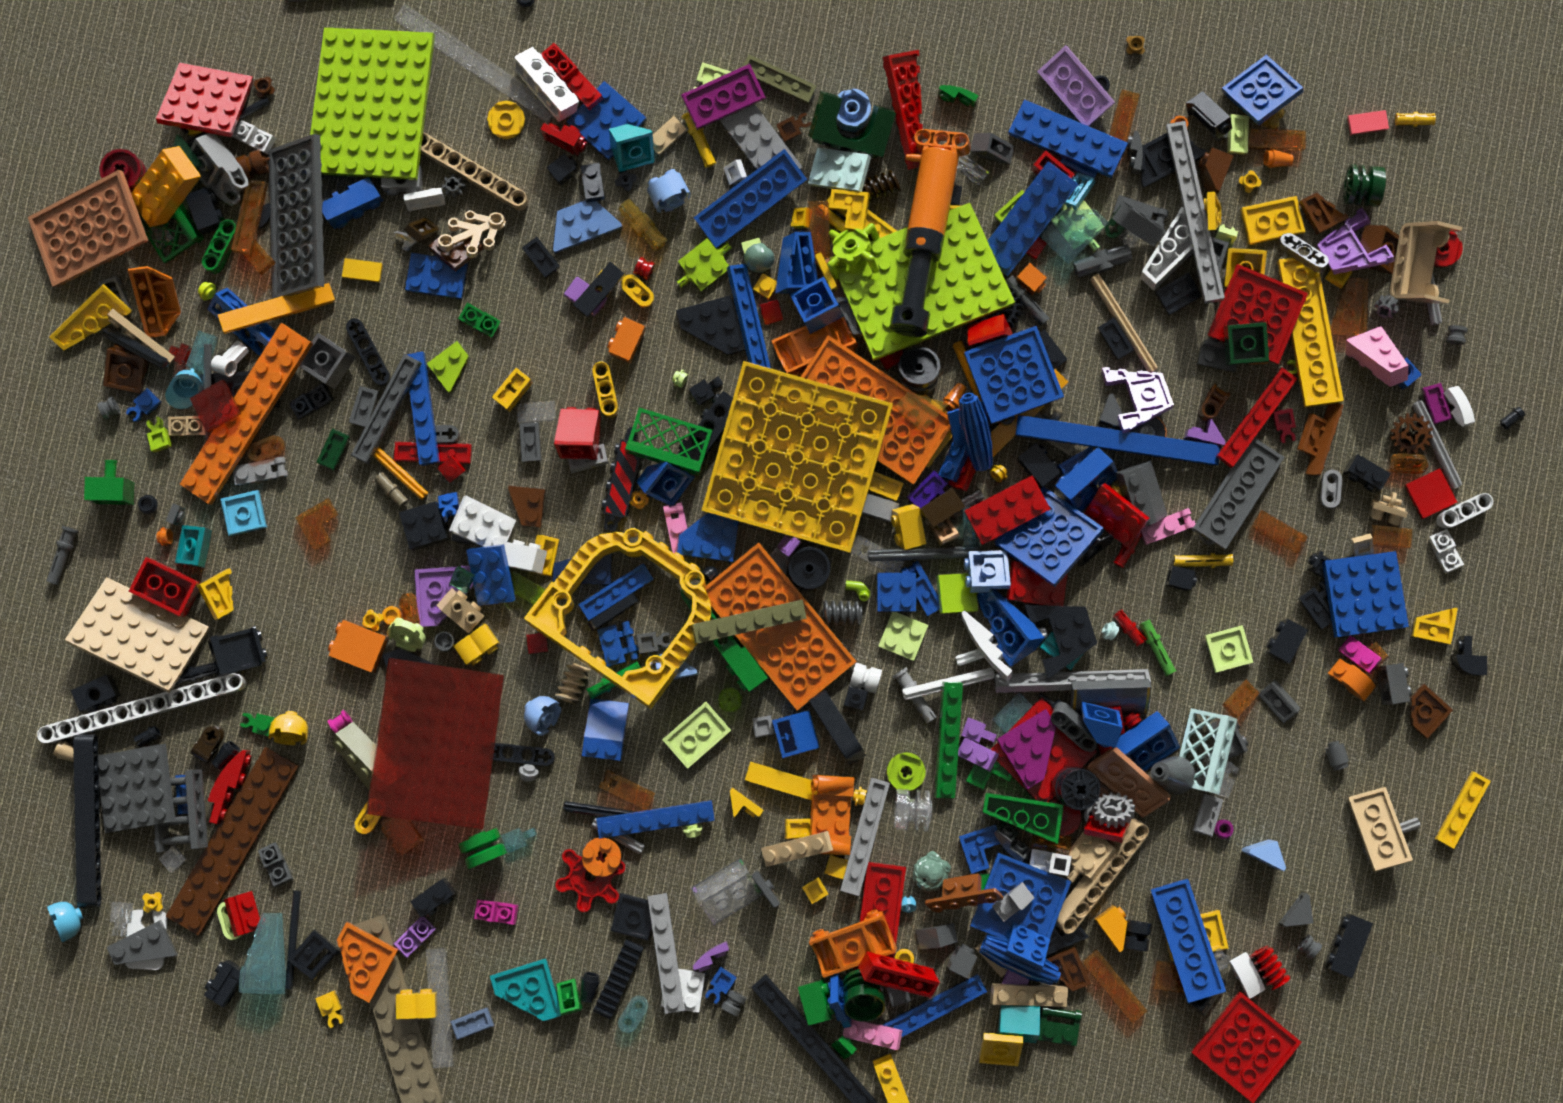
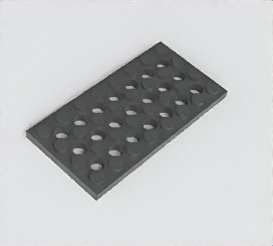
M312 134L269 150L272 299L281 296H293L324 287L322 163L320 135Z

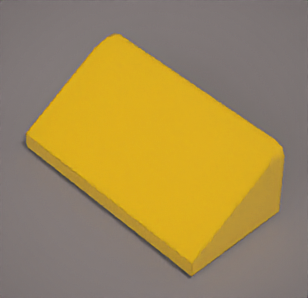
M537 535L535 544L541 545L540 549L547 551L543 571L540 575L551 577L559 539Z

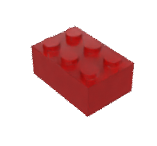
M145 557L128 592L185 618L199 593L197 585L201 584V582L152 558Z

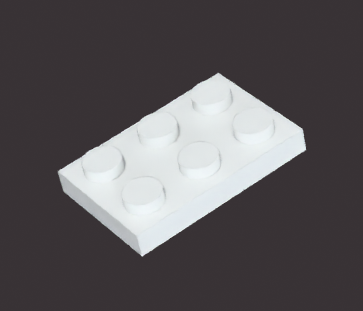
M464 496L449 531L481 547L505 545L516 520L468 496Z

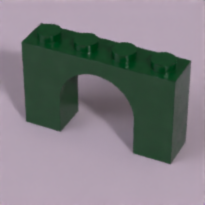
M820 91L808 134L813 139L812 142L822 145L824 142L831 143L830 146L833 148L841 149L846 147L849 148V152L854 153L862 151L871 158L883 157L896 112L874 105L866 130L857 137H844L840 135L836 125L842 98L835 94Z

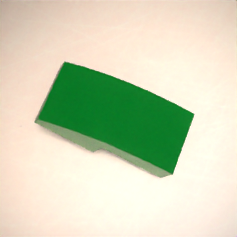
M940 85L938 89L939 97L945 102L950 101L954 103L958 97L962 104L974 107L979 95L967 89L951 85Z
M468 302L458 317V320L491 338L501 322Z

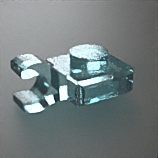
M535 827L525 832L517 828L501 835L507 852L510 853L527 846L525 840L537 835Z

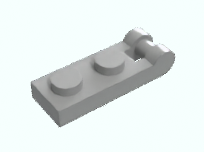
M285 457L237 465L233 470L235 485L240 486L287 477L288 472L285 470L284 465L286 463ZM277 465L278 471L273 472L272 466Z

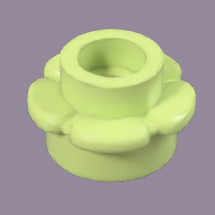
M681 370V372L676 371L672 378L674 386L682 388L688 379V374L684 373V370Z

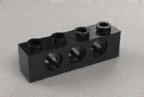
M724 391L721 394L717 393L711 401L713 403L711 408H706L700 416L702 420L698 426L704 427L706 424L714 426L704 459L724 432L733 397ZM721 408L725 410V415L723 417H716L715 411ZM699 431L693 435L695 439L704 441L707 433ZM691 436L688 440L684 439L682 441L686 450L693 447ZM679 445L678 449L680 451L678 453L683 452V449L681 445ZM697 448L687 452L691 459L699 461L701 454Z

